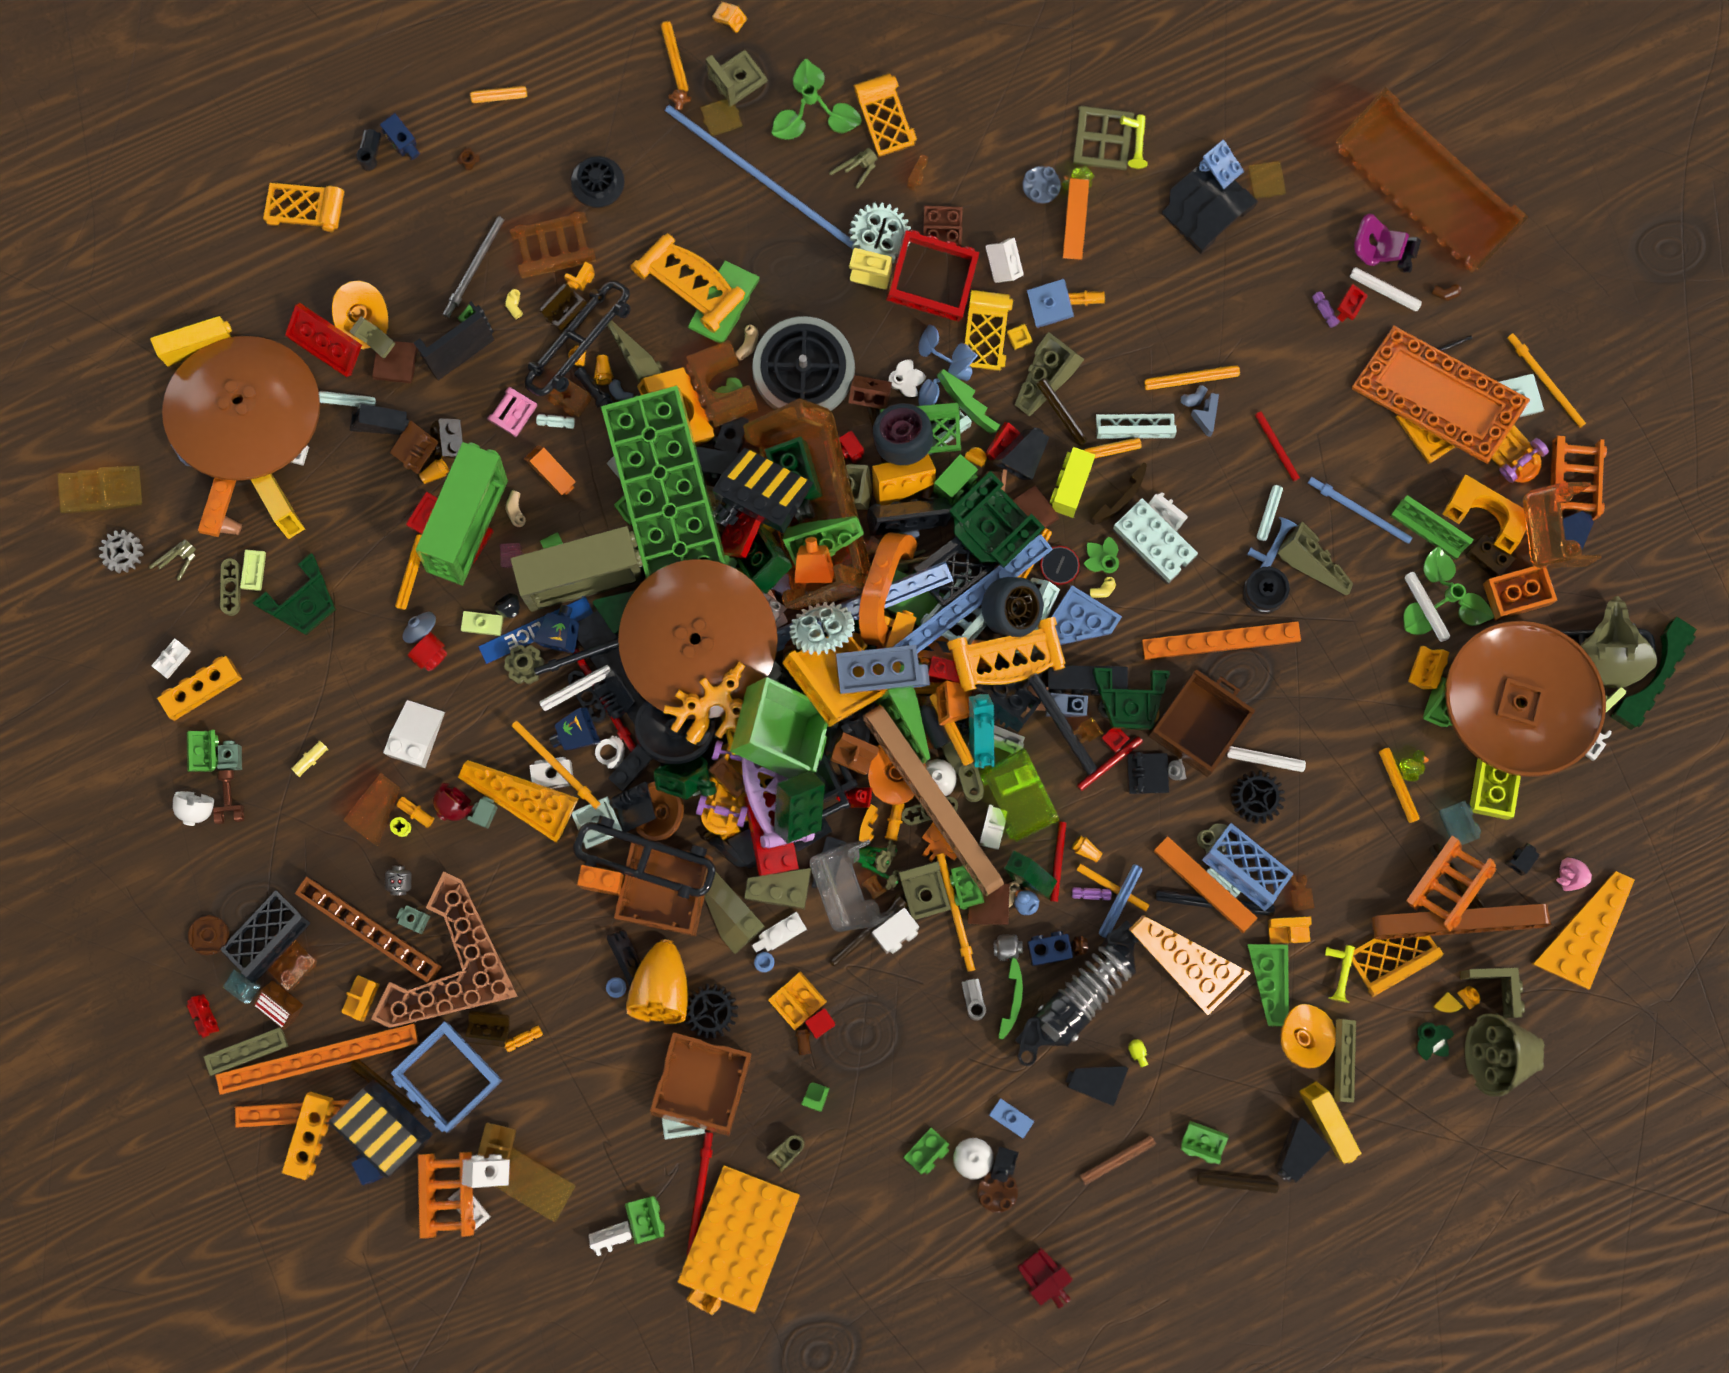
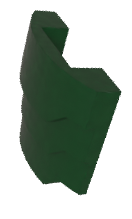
M990 471L949 512L954 518V535L980 562H996L1004 568L1045 527L1032 513L1027 516L1001 489L1004 484Z

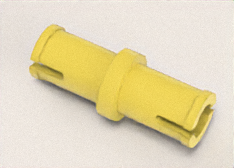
M319 740L308 753L305 752L303 754V757L291 769L301 777L329 749Z

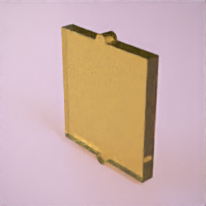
M727 99L701 107L705 119L704 124L707 125L711 136L742 127L738 115L739 110L736 109L735 104L730 107Z
M1280 161L1272 163L1263 162L1262 164L1248 167L1254 198H1271L1272 196L1286 194Z

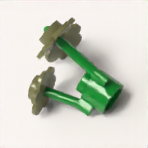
M889 840L887 848L859 847L855 857L856 862L862 863V867L870 869L887 879L886 889L889 890L898 884L899 870H894L890 876L885 873L893 861V856L896 857L898 851L897 845H894V840ZM874 852H880V855L876 857ZM876 861L877 866L875 868L870 864H873Z

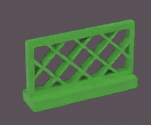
M959 404L917 406L927 414L930 421H934L937 424L932 431L933 438L938 443L931 447L928 453L961 451ZM956 419V424L951 429L943 425L947 420ZM907 425L898 426L899 428L893 434H887L885 440L889 442L894 440L897 444H905L911 439H915V435L920 429L916 428L911 433L905 428ZM940 427L947 432L942 439L934 435ZM901 431L909 435L903 442L895 438ZM950 435L956 439V445L948 446L944 442Z
M1408 495L1400 501L1391 514L1392 518L1435 547H1440L1444 553L1455 560L1474 540Z

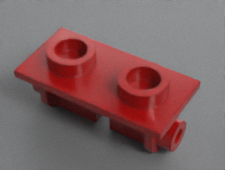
M871 787L854 788L845 792L851 803L849 808H870L872 799Z
M205 995L191 997L187 1001V1008L192 1019L199 1017V1020L194 1022L198 1034L205 1038L211 1033L219 1032L217 1021L212 1014Z

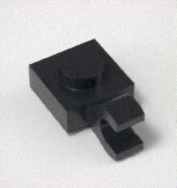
M1408 237L1402 259L1398 262L1397 268H1403L1404 273L1411 272V258H1417L1421 243L1418 237Z

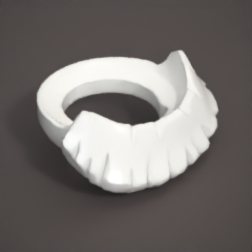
M612 735L609 739L600 741L601 743L596 746L595 756L600 763L607 765L608 768L616 769L624 760L625 747H623L624 743L620 738ZM610 744L617 749L616 756L609 760H604L600 755V750L604 745Z

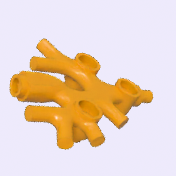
M738 662L734 669H731L724 675L723 682L716 687L712 686L706 677L701 679L699 683L705 691V695L702 698L695 693L687 695L678 690L675 697L683 701V706L672 707L665 705L664 708L665 714L675 715L677 718L671 729L674 732H678L686 718L690 714L694 715L695 721L687 731L686 739L696 744L701 741L708 729L710 708L720 706L725 711V719L715 735L722 738L729 728L735 732L743 700L739 698L732 699L731 691L737 689L739 680L742 677L741 672L745 665ZM732 680L734 684H729L727 681ZM693 702L695 706H690L689 703ZM738 707L740 711H735L734 708Z

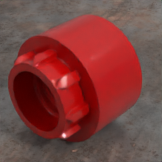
M430 632L407 656L421 670L425 668L428 671H432L446 658L447 652L444 650L445 645Z

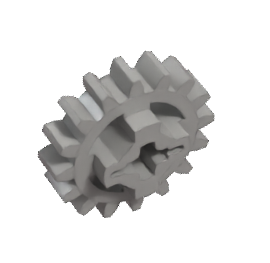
M122 530L121 534L114 531V536L107 534L108 540H102V543L105 544L104 547H99V550L103 552L99 557L105 559L102 563L108 566V569L111 571L115 569L117 573H121L122 569L128 573L129 567L135 569L134 563H141L138 557L144 555L139 551L143 549V546L138 544L140 539L134 538L135 535L131 532L127 535L125 530Z

